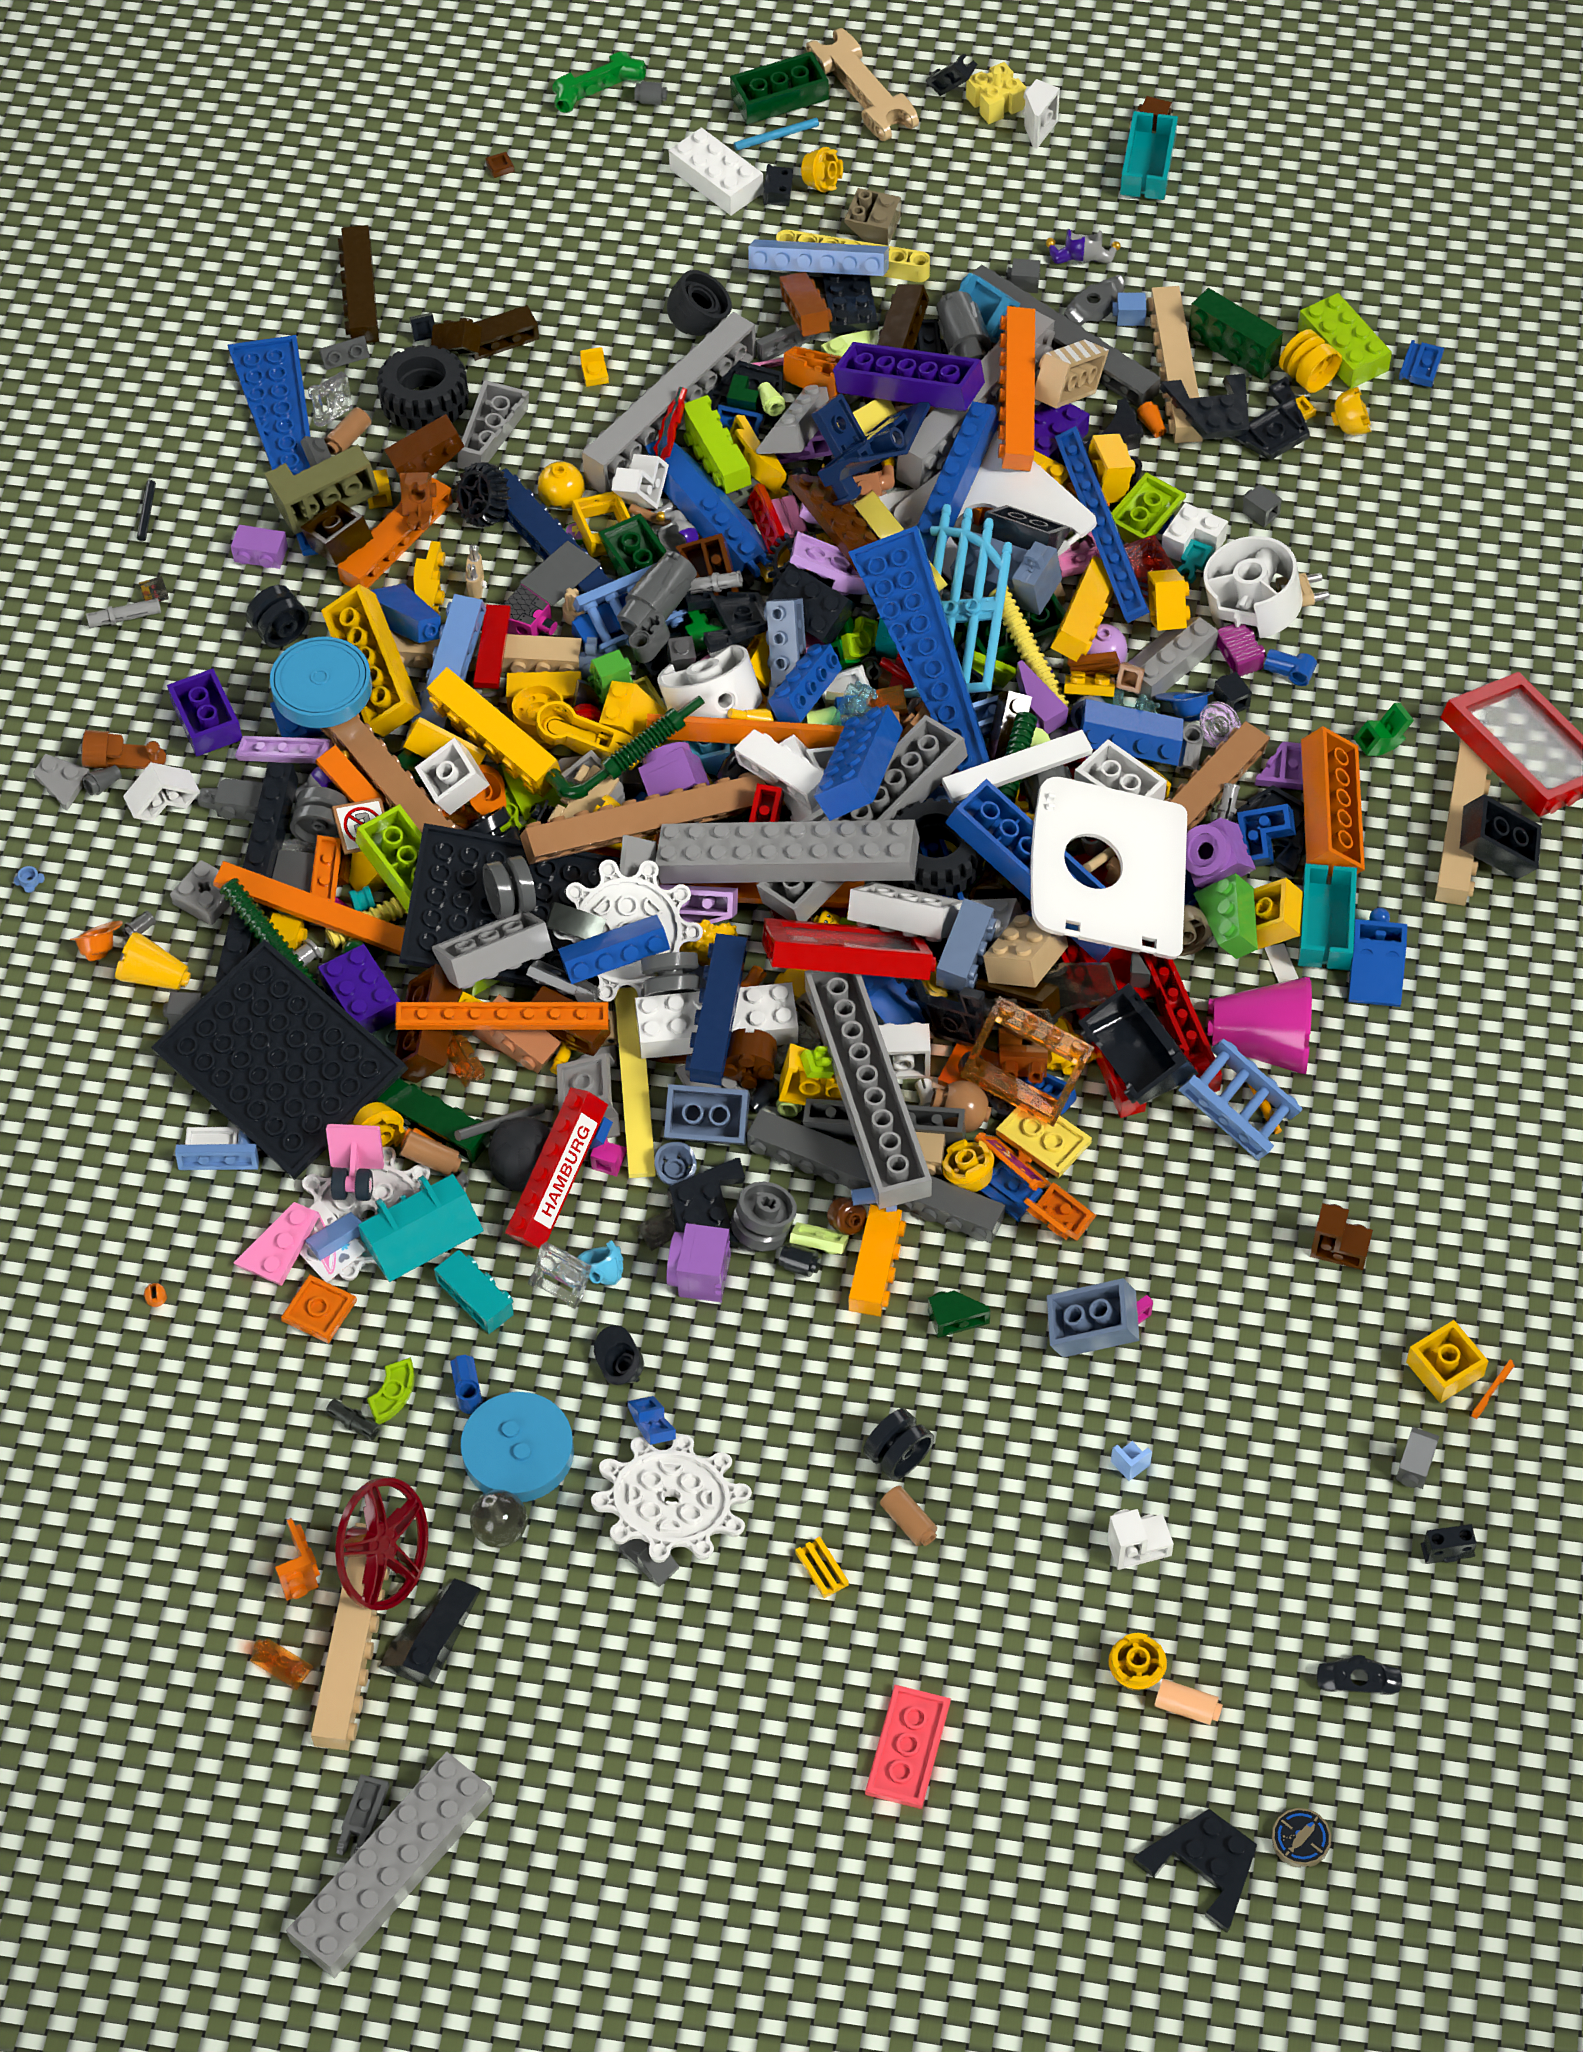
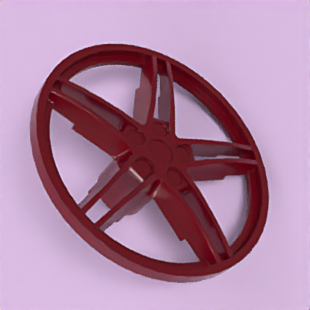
M381 1477L361 1486L346 1505L337 1530L335 1557L341 1584L347 1595L357 1605L365 1609L380 1611L393 1608L412 1592L421 1576L428 1550V1523L423 1504L410 1485L400 1479ZM381 1486L393 1487L400 1491L407 1499L403 1506L396 1508L388 1518H386L384 1504L378 1488ZM364 1496L366 1506L363 1507L366 1527L354 1526L346 1533L350 1516L357 1503ZM415 1518L418 1539L413 1563L396 1544V1541ZM395 1555L401 1562H404L410 1568L411 1571H409L404 1565L397 1561L394 1558ZM344 1557H366L362 1584H364L362 1596L350 1583L345 1569ZM386 1566H388L396 1574L399 1573L406 1581L392 1596L377 1601L382 1588Z

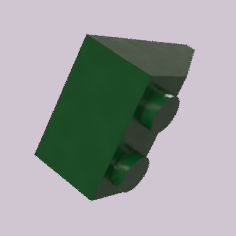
M641 513L598 532L619 578L658 563L667 551Z

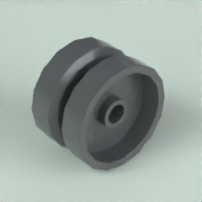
M314 786L303 789L296 798L295 811L290 823L292 834L300 841L315 847L317 835L340 838L332 806L348 804L350 801L343 794L327 787Z
M518 855L507 858L504 866L500 861L484 864L483 881L491 910L497 919L512 916L514 909L519 913L535 910L536 895L529 867L522 856Z
M670 952L647 956L640 960L642 974L652 977L643 982L644 997L700 991V977L695 974H688L699 967L697 953Z
M765 1181L754 1182L746 1186L740 1193L737 1207L734 1209L730 1227L734 1236L743 1245L759 1251L775 1250L784 1244L789 1235L790 1227L796 1217L797 1205L793 1196L783 1187Z

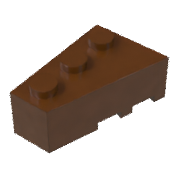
M722 533L675 546L680 555L685 557L697 571L696 578L711 576L716 572L719 574L734 572L728 545ZM738 587L722 589L721 592H712L714 595L727 596V592L740 591Z
M543 985L531 1002H577V1000L573 1001L556 989H550ZM609 1019L608 1030H546L559 1041L568 1043L566 1045L567 1048L590 1056H594L611 1034Z

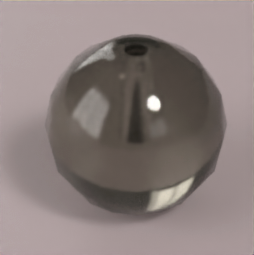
M495 1489L482 1494L475 1501L470 1512V1526L475 1537L484 1545L493 1548H505L515 1544L522 1537L528 1524L525 1505L517 1495L506 1490Z

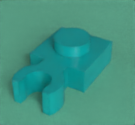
M1191 539L1180 558L1182 564H1184L1177 569L1180 575L1183 576L1185 573H1190L1188 581L1192 584L1196 579L1195 571L1197 569L1204 571L1209 558L1214 553L1213 547Z

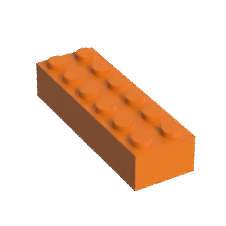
M1322 726L1301 739L1306 864L1329 865L1328 875L1331 877L1334 866L1357 868V874L1365 870L1358 746Z

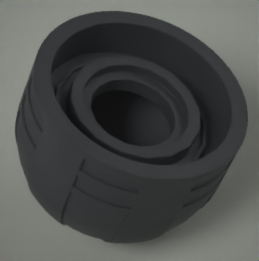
M699 270L685 272L672 287L667 301V313L670 321L682 333L695 336H703L712 332L732 310L730 296L723 285L711 275Z
M528 1116L506 1120L497 1127L490 1141L488 1155L492 1174L502 1186L513 1191H524L549 1136L550 1129L540 1120Z

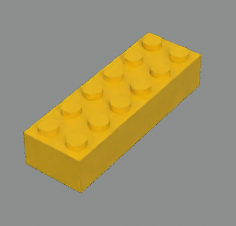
M358 584L323 608L321 612L331 637L339 638L355 645L365 655L369 663L372 693L361 714L364 722L370 725L373 732L385 737L422 712L376 594Z
M446 667L426 688L430 696L429 701L434 705L432 707L433 710L442 718L447 716L451 720L450 724L459 733L463 731L470 736L468 739L473 745L479 748L482 746L488 751L487 756L496 764L501 762L505 765V771L514 779L519 777L524 782L523 786L531 794L537 793L543 798L552 788L551 784L545 780L547 772L549 771L555 777L551 769L556 768L562 774L557 759Z

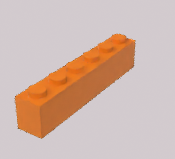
M433 477L432 483H436L437 494L436 497H433L430 526L453 503L451 488ZM417 487L414 488V490L418 493L425 492L424 490L418 491ZM401 500L399 505L392 512H389L377 527L371 530L373 539L366 543L363 548L351 554L344 562L339 563L337 567L340 582L351 588L360 584L368 589L428 528L425 530H421L420 527H416L415 530L408 528V516H403Z

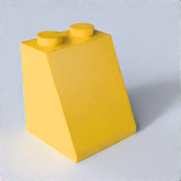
M612 681L599 723L628 735L636 736L638 732L645 731L647 713L664 714L667 711L637 684ZM603 732L604 735L610 736V734Z

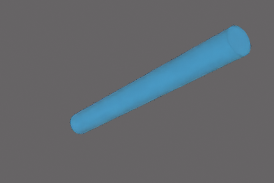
M816 117L733 143L734 148L738 151L819 126V121Z

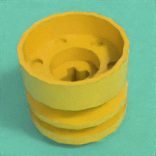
M1306 329L1293 337L1285 346L1279 359V367L1292 378H1296V382L1309 393H1315L1328 385L1336 376L1342 363V355L1331 345L1325 344V341L1312 329Z
M528 685L519 690L513 698L512 712L514 724L545 750L552 749L557 745L544 742L537 733L535 726L537 714L546 703L552 701L563 702V697L557 689L549 685ZM557 707V709H561V710L565 711L564 708Z

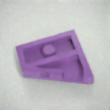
M1282 742L1277 748L1276 754L1267 761L1266 767L1261 774L1258 773L1256 776L1255 785L1267 787L1274 785L1277 788L1303 790L1301 743Z

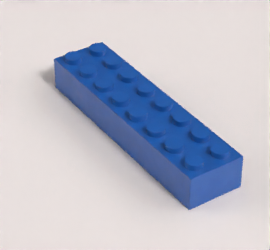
M986 778L954 809L945 823L1031 901V848L1034 821ZM1065 851L1066 867L1078 882L1094 889L1106 888ZM1066 923L1065 929L1078 931V925ZM1071 937L1098 963L1114 948Z

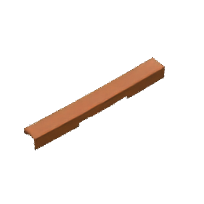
M1510 1359L1476 1406L1471 1415L1473 1418L1478 1419L1488 1405L1489 1398L1495 1392L1498 1385L1503 1383L1514 1368L1513 1360Z

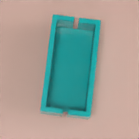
M1133 112L1122 170L1120 195L1140 197L1141 194H1145V198L1165 200L1176 140L1178 116L1158 114L1156 133H1152L1154 113Z
M1305 863L1302 880V891L1304 894L1298 966L1321 968L1322 964H1327L1328 969L1350 970L1354 949L1357 868L1334 866L1330 885L1326 884L1329 865Z

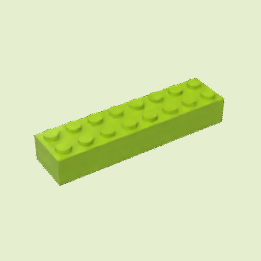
M399 804L357 827L355 843L408 912L422 833ZM482 979L475 982V985L465 988L468 994L475 996L499 981Z

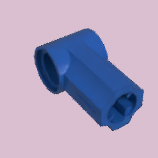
M1271 649L1267 654L1264 669L1287 676L1297 686H1306L1313 675L1317 661L1313 656L1306 653L1294 656Z
M465 1354L456 1356L454 1360L450 1361L459 1409L463 1413L472 1414L483 1404L474 1357ZM467 1395H473L470 1398H464Z

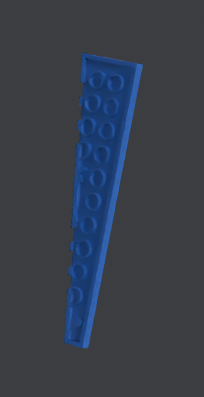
M296 335L228 344L229 354L271 469L274 470L286 463L292 474L296 475L310 468L311 466L301 445V440L305 436L311 437ZM303 532L296 534L303 556L318 554L311 549Z
M913 526L849 551L848 553L870 597L873 599L878 609L877 611L883 619L923 702L930 712L931 718L964 738L968 756L957 767L959 772L990 762L918 526Z

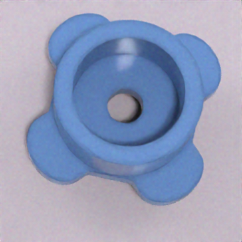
M26 866L19 870L14 878V883L17 886H22L25 892L31 893L39 883L44 882L45 877L42 873L38 874L36 868Z

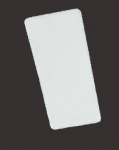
M1284 943L1265 947L1279 983L1298 979Z

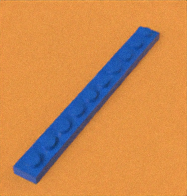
M1075 426L1055 436L1079 501L1096 517L1097 524L1091 532L1124 618L1129 623L1150 613L1081 434Z

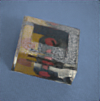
M162 576L139 582L144 601L158 598V601L161 602L169 599Z

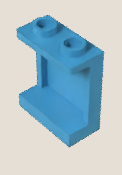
M969 273L961 281L959 291L967 292L971 296L972 301L977 303L990 340L997 344L1001 333H1003V330H1000L1001 315L1005 316L1007 306L1019 307L1021 303L980 276Z

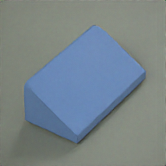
M350 1212L305 1239V1242L319 1261H321L353 1239L360 1237L358 1224L362 1222Z

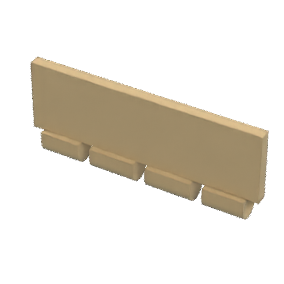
M583 764L573 780L583 784L600 771L601 768L595 765L590 768ZM607 777L590 790L588 796L582 799L570 800L562 797L560 801L567 805V807L565 808L557 804L547 822L549 823L551 819L558 816H565V819L574 817V814L584 810L592 813L597 805L602 807L605 803L602 800L603 796L606 794L611 795L619 782V778L613 781L610 777Z

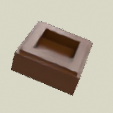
M507 152L485 158L486 165L493 178L515 172L514 165Z

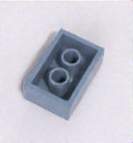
M964 898L936 968L937 986L960 993L964 987L974 988L978 974H976L978 965H983V955L987 952V943H991L995 935L997 919L993 918L994 908Z
M668 1084L664 1138L676 1141L746 1146L750 1092L739 1089Z
M1124 1278L1047 1295L1050 1346L1062 1357L1140 1341L1136 1290Z

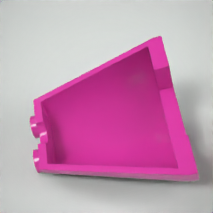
M1310 977L1298 978L1208 999V1014H1213V1020H1208L1207 1036H1212V1046L1225 1039L1234 1044L1245 1057L1300 1074L1307 1073L1312 1015Z

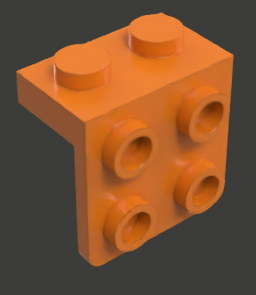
M1054 1182L1037 1203L1029 1198L1024 1200V1203L1029 1206L1026 1210L1045 1224L1050 1222L1047 1227L1065 1240L1071 1237L1078 1241L1097 1216Z
M292 1518L286 1521L299 1557L275 1567L286 1600L301 1598L309 1591L318 1588L316 1577L320 1576L316 1559L307 1544L301 1524L295 1525Z

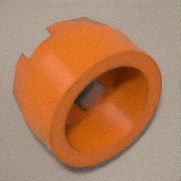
M153 1283L145 1288L144 1298L149 1306L159 1307L165 1303L167 1294L162 1285ZM156 1290L157 1298L152 1299V1291Z

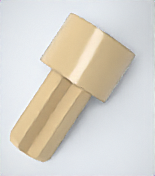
M568 588L562 610L564 621L572 625V621L577 616L585 614V611L576 612L573 603L575 598L579 596V591Z

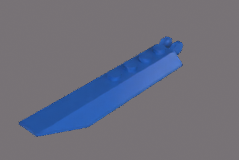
M666 435L659 445V457H661L662 450L668 444ZM659 439L646 445L648 455L656 456L653 447ZM674 442L670 457L665 459L669 467L662 491L678 510L684 514L689 523L696 528L702 538L720 533L723 534L728 545L734 572H742L745 568L756 578L759 577L761 572L756 563L761 562L765 566V564L772 562L766 559V554H769L762 536L725 492L716 486L713 478L706 470Z

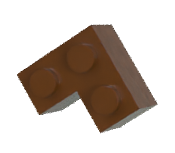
M1322 1203L1310 1257L1363 1270L1373 1230L1360 1224H1348L1349 1209L1342 1208L1337 1204L1329 1205Z

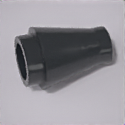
M775 1077L770 1080L764 1079L757 1085L749 1099V1109L754 1113L758 1114L760 1109L762 1110L779 1098L780 1082Z

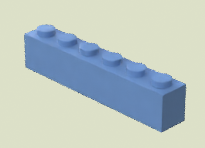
M754 239L748 246L749 269L884 276L889 269V246Z
M454 594L452 602H448L446 623L441 625L439 638H441L439 646H435L433 651L432 669H428L426 674V688L446 667L465 682L486 612L482 599ZM425 689L419 697L422 712L413 717L412 723L421 717L450 732L451 720L447 716L440 717L433 710L432 707L434 705L429 701L430 696L427 689Z

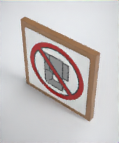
M381 798L332 806L344 855L362 852L355 843L357 827L385 812Z

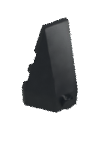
M454 1578L391 1642L379 1668L432 1689L481 1588Z

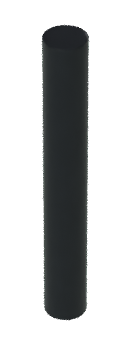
M148 480L146 483L137 533V540L145 541L147 538L156 482L153 480Z

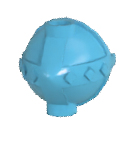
M612 1240L606 1243V1247L584 1251L577 1257L579 1266L583 1268L590 1280L595 1284L616 1285L622 1278L623 1257L620 1246H615Z

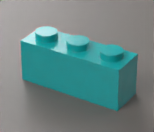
M457 1250L434 1268L436 1282L488 1334L492 1333L514 1315L512 1297L507 1291H500L495 1286L496 1283L491 1275L487 1272L483 1274L478 1269L476 1261L470 1255L465 1256L460 1250Z

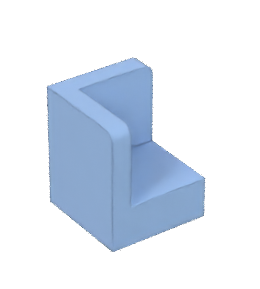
M1133 1441L1122 1449L1119 1445H1115L1112 1448L1111 1462L1130 1481L1150 1466L1152 1451L1149 1448L1142 1451Z

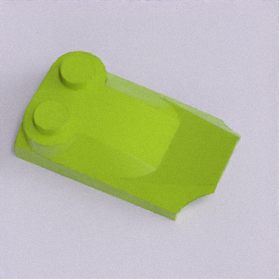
M1146 472L1111 512L1121 539L1131 545L1139 541L1134 545V547H1137L1145 538L1150 537L1139 548H1143L1152 539V543L1146 548L1150 547L1154 542V536L1184 501L1186 493Z

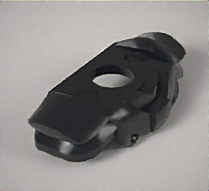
M1353 1655L1350 1658L1319 1664L1317 1685L1320 1689L1329 1692L1347 1691L1393 1695L1401 1689L1402 1675L1398 1668L1365 1658L1363 1655ZM1353 1671H1364L1368 1676L1367 1683L1362 1686L1355 1685L1351 1680Z

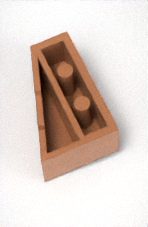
M499 994L493 1002L509 1001ZM474 1030L472 1033L473 1036L537 1074L556 1053L561 1044L558 1039L546 1030Z

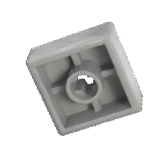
M200 860L170 893L172 903L209 925H213L230 906V901L224 899L225 895L219 893L220 888L213 886V881L219 869L203 860Z

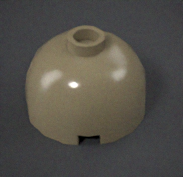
M1184 905L1183 949L1179 956H1186L1200 951L1206 946L1205 941L1208 937L1211 938L1212 936L1204 913L1192 905Z

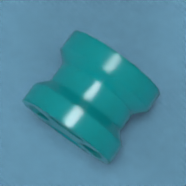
M368 885L364 886L360 891H349V897L354 910L362 912L369 910L370 907L376 908Z

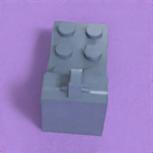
M973 532V533L977 534L978 536L982 537V534ZM991 538V545L1001 556L1005 542ZM1036 541L1029 550L1012 545L1007 581L1008 592H1011L1013 595L1011 598L1016 600L1015 606L1040 615L1062 580L1057 549ZM968 542L961 588L973 592L980 547ZM956 558L950 566L952 580L954 575ZM988 558L983 596L988 597L990 592L997 588L999 570L990 558Z

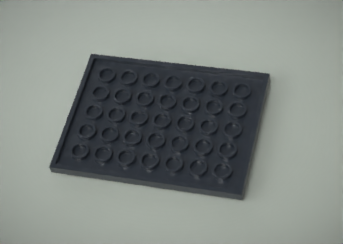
M424 823L399 963L423 968H430L435 964L440 965L432 950V946L499 920L493 914L485 892L483 866L486 863L500 861L504 866L507 858L518 855L522 856L529 867L536 895V907L530 913L546 923L553 902L576 908V905L566 895V889L571 883H580L589 889L595 888L601 881L599 873L600 864L605 860H612L618 865L620 870L621 858L584 851L529 864L521 840ZM547 928L553 950L545 953V956L538 960L565 971L558 949L574 943L570 940L558 939L553 934V930ZM535 960L523 962L520 967L506 969L499 972L496 977L491 978L492 980L538 988L543 986L533 981L532 977L526 975L529 966ZM597 976L585 980L597 987L599 986ZM544 985L550 989H556L551 985Z
M265 939L151 1047L161 1059L256 1144L293 1180L328 1148L326 1133L328 1124L351 1125L362 1107L374 1103L408 1070L404 1062Z

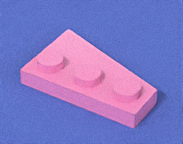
M294 1202L234 1264L241 1269L282 1286L305 1244V1239L309 1237L320 1216L319 1213Z

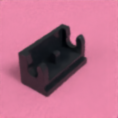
M962 54L956 62L942 70L939 68L933 71L932 75L926 79V82L939 96H942L968 81L978 64L973 60L965 66L963 60L966 58V54Z

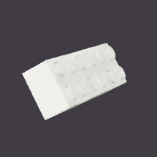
M792 982L740 987L732 1031L746 1028L745 1032L754 1033V1029H759L772 1035L776 1039L777 1045L798 1043V1021ZM700 991L635 998L641 1059L693 1053V1048H690V1039L692 1032H697L698 1026L694 1025L696 1010H701L702 1003H699Z

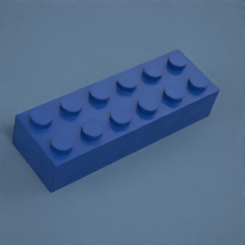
M889 705L881 708L876 706L870 709L866 715L859 718L854 716L845 722L844 729L839 735L840 738L834 747L833 754L829 758V763L823 772L824 774L818 783V788L814 795L829 821L874 801L903 731V727Z

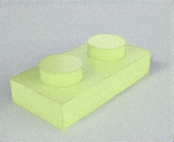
M797 1222L791 1232L790 1243L804 1248L821 1249L828 1254H842L848 1243L849 1235Z

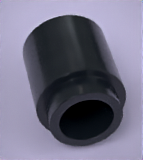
M794 1244L791 1246L785 1245L779 1257V1266L784 1267L786 1271L807 1277L817 1273L821 1265V1258L818 1257L817 1251Z

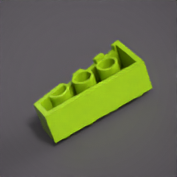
M706 395L684 403L685 442L688 447L691 446L693 448L696 458L702 460L706 472L712 474L716 486H720L725 494L752 485L750 467L737 444H733L727 427L723 428L718 411L711 410L712 403L710 397Z

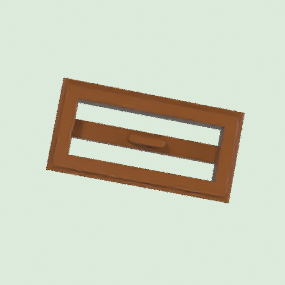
M1116 651L1086 654V656L1080 655L1077 662L1068 658L1067 664L1070 666L1071 672L1080 671L1085 672V676H1095L1096 673L1118 674L1121 663Z

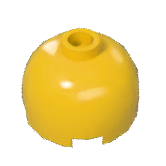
M1359 387L1341 393L1335 401V411L1331 412L1334 425H1339L1343 432L1353 436L1372 432L1366 405L1360 398L1362 393Z
M568 462L549 464L538 477V496L547 507H550V505L561 506V509L573 507V500L582 498L585 490V483L580 470Z

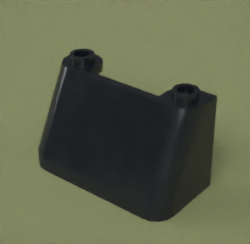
M1129 983L1078 1021L1084 1029L1080 1034L1089 1045L1093 1042L1096 1044L1125 1083L1127 1089L1123 1092L1132 1104L1137 1101L1142 1105L1184 1084L1193 1075L1197 1076L1199 1074L1150 1007Z

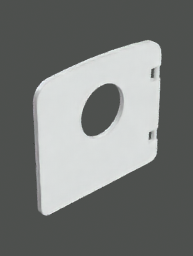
M998 431L995 432L959 516L964 513L966 508L989 507L995 509L1008 505L1069 526V532L1073 531L1076 534L1067 541L1064 540L1058 550V556H1060L1079 538H1083L1096 527L1095 515L1035 461L1032 462L1030 471L1003 469L1002 458H998L999 444H1002V440L998 439ZM940 472L905 498L895 508L894 517L904 530L918 524ZM949 537L945 547L942 573L949 580L953 581L950 566L957 556L958 545ZM965 590V593H973L971 591Z
M1063 777L1047 779L1041 785L1038 793L1031 848L1032 917L1037 926L1046 932L1056 935H1067L1076 937L1079 940L1134 952L1154 954V956L1166 959L1178 958L1183 949L1187 839L1186 809L1177 803ZM1087 836L1100 839L1114 850L1120 862L1121 872L1118 881L1111 887L1104 889L1090 888L1078 882L1068 871L1064 859L1065 848L1070 841L1078 837ZM1066 923L1078 925V931L1065 929ZM1142 939L1155 942L1154 948L1143 946Z

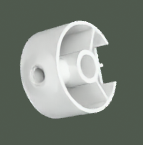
M1249 536L1233 540L1220 547L1209 558L1205 566L1204 583L1213 621L1219 628L1224 627L1223 620L1235 622L1236 628L1240 624L1256 626L1259 638H1264L1288 627L1301 610L1303 597L1296 558L1285 544L1276 539L1263 536ZM1275 573L1289 580L1288 584L1279 593L1270 586Z
M731 645L714 653L708 651L709 659L698 661L685 670L675 672L673 665L669 664L660 672L657 678L667 710L674 708L676 711H679L698 695L701 696L705 704L689 716L732 719L727 716L730 708L742 711L756 709L763 699L748 651L739 645Z

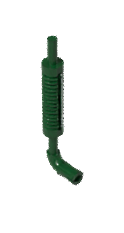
M698 695L679 711H676L674 708L664 713V717L660 716V719H656V722L652 723L653 725L650 724L649 728L646 727L645 731L642 730L641 734L638 733L637 737L634 736V740L630 739V743L626 742V745H622V748L614 751L615 754L612 753L611 757L608 756L600 762L602 769L583 784L578 783L574 785L572 781L568 782L556 768L551 769L555 777L548 771L545 775V780L556 790V794L559 797L570 800L582 799L588 796V792L607 777L614 781L622 775V772L630 769L629 766L632 767L633 763L636 764L637 760L640 761L641 757L644 758L645 754L648 755L649 752H652V748L656 749V746L659 747L660 743L663 744L664 740H668L667 737L670 738L671 734H675V731L678 732L686 726L684 719L705 704V702Z

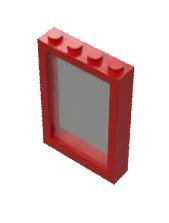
M1520 672L1448 700L1440 718L1538 817L1548 813L1553 814L1558 809L1566 805L1571 806L1576 801L1583 799V735Z
M764 918L762 945L772 967L930 980V973L935 972L936 957H933L932 951H930L925 943V939L921 935L909 937L904 936L903 931L885 932L879 930L878 927Z

